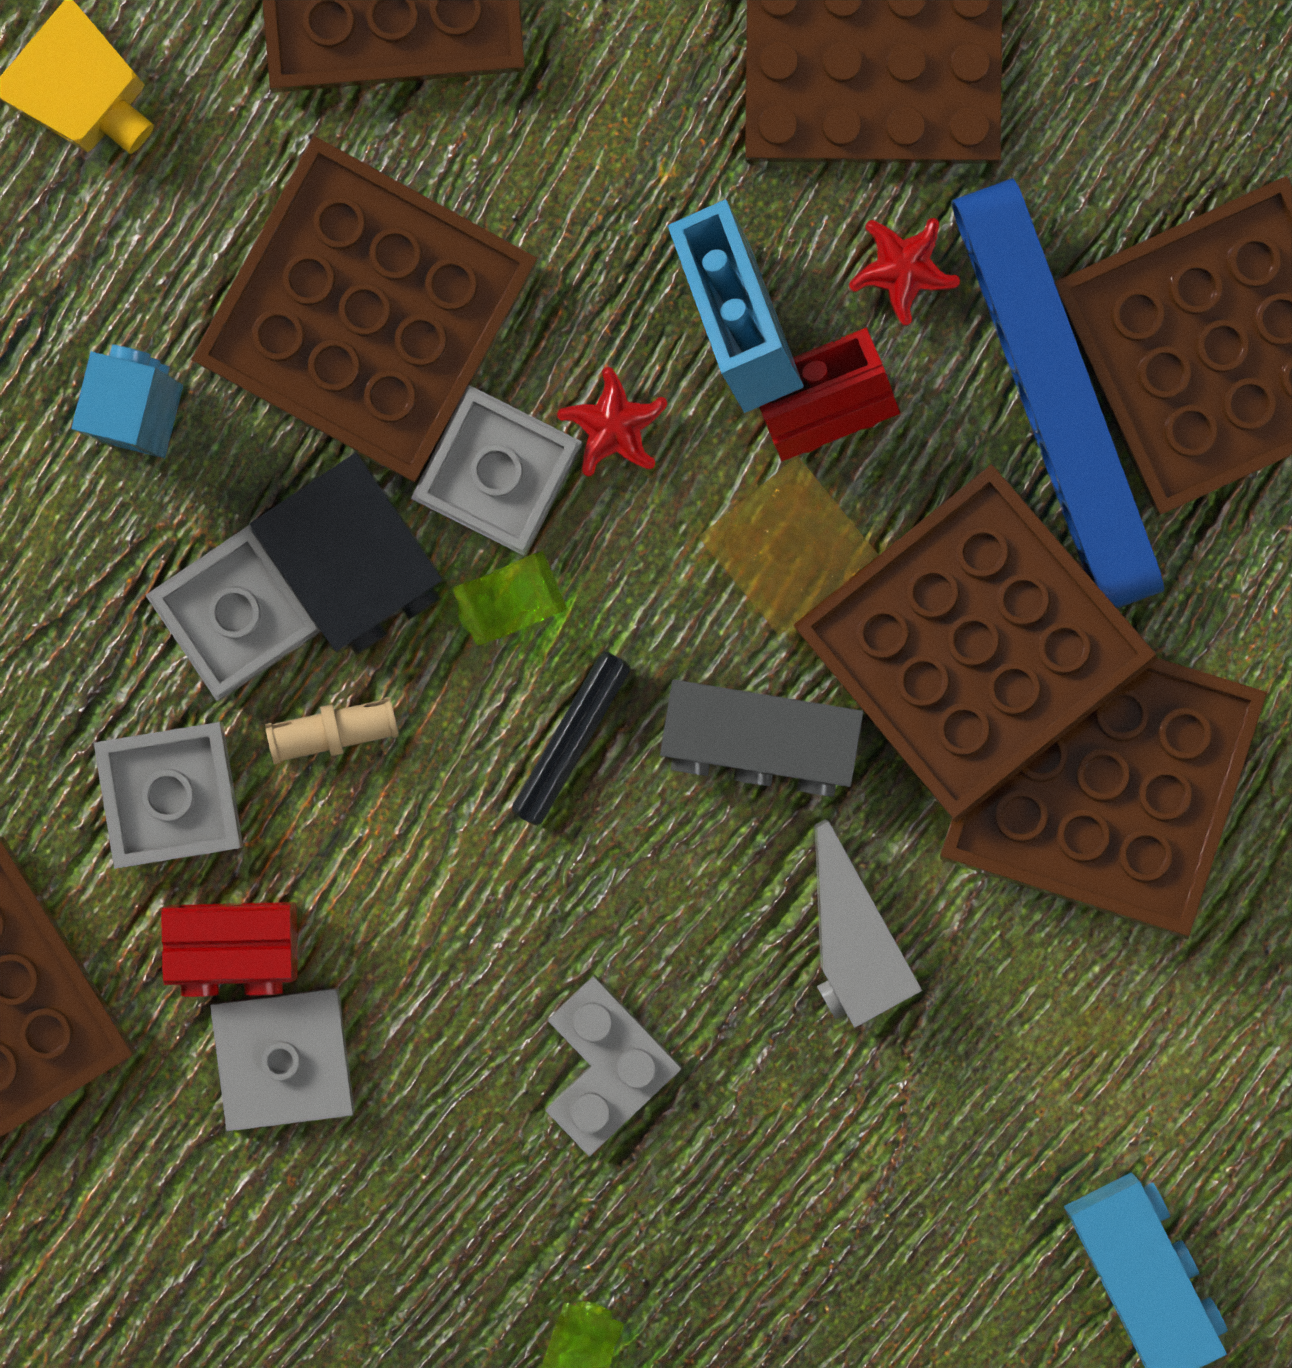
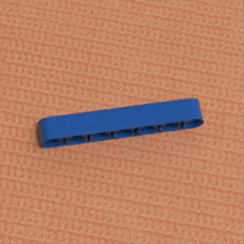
M1011 178L953 199L952 209L960 235L1083 570L1116 608L1163 592L1164 583L1158 563L1030 214L1016 181Z

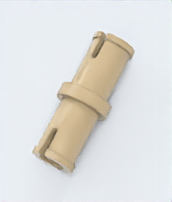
M390 697L335 710L333 704L320 707L321 714L275 724H265L274 764L329 750L331 756L344 754L343 747L388 737H399Z

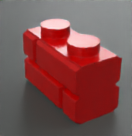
M867 327L841 337L838 341H831L794 356L793 359L804 387L759 407L781 462L802 453L812 452L822 445L859 430L871 428L881 421L901 414L887 374Z
M296 902L168 905L162 908L164 985H180V996L219 995V984L244 983L245 995L282 994V982H293L298 978Z

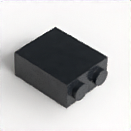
M357 452L250 523V526L335 652L342 653L351 647L357 656L388 635L382 625L401 612H404L407 618L411 620L441 600L435 589L446 583L445 579L363 457Z

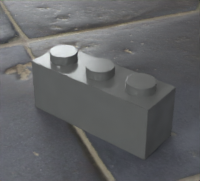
M672 679L660 756L672 757L670 770L708 776L710 764L735 768V781L771 786L774 774L798 778L796 791L834 797L836 785L851 787L863 711Z

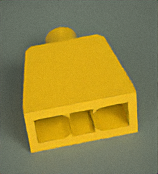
M64 0L0 76V100L86 152L91 151L106 134L125 151L132 154L142 146L154 128L152 122L130 105L140 94L145 84L73 0Z

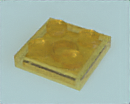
M798 456L698 536L700 541L778 636L878 556L876 551Z

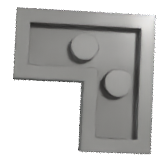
M595 975L548 1018V1022L590 1066L549 1104L545 1111L590 1157L682 1069V1066Z

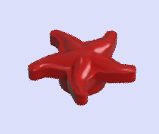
M936 218L928 219L922 232L905 240L877 221H868L865 225V231L875 240L877 260L866 266L850 281L848 285L849 290L853 293H857L865 287L886 290L899 323L902 326H909L912 322L910 307L919 290H950L957 288L960 284V278L957 275L944 274L930 259L937 239L939 221Z
M606 367L602 370L605 386L597 404H582L561 408L557 412V417L562 422L570 421L576 423L589 435L582 466V472L585 476H593L597 464L615 453L620 454L635 465L651 470L655 467V460L645 453L640 431L652 424L667 408V400L664 397H658L650 404L628 402L625 390L615 371L611 367Z

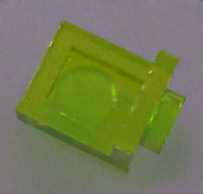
M543 551L531 554L483 577L454 587V594L458 601L460 621L464 628L472 634L478 646L507 637L568 610Z
M578 1301L576 1306L564 1303L556 1319L540 1368H609L624 1323L612 1319V1312L601 1305L587 1301Z

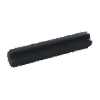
M606 651L599 655L513 803L512 811L515 815L532 825L538 826L543 822L630 672V666L626 661Z

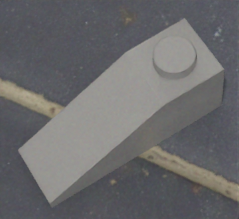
M824 819L815 824L820 967L828 980L818 985L817 988L835 1020L847 1014L854 1028L921 992L922 989L829 821Z

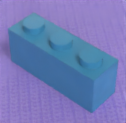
M727 199L667 225L721 374L743 412L746 413L803 388L804 385L750 243Z
M112 344L109 356L91 351L71 429L105 444L165 459L183 384L168 376L170 367L160 364L161 361L151 358L149 353Z
M1131 1172L1064 1206L1145 1368H1201L1227 1355L1218 1337L1228 1332L1227 1326L1211 1297L1200 1301L1190 1281L1191 1278L1199 1275V1271L1182 1239L1171 1244L1161 1224V1221L1171 1216L1153 1182L1143 1187L1141 1182Z

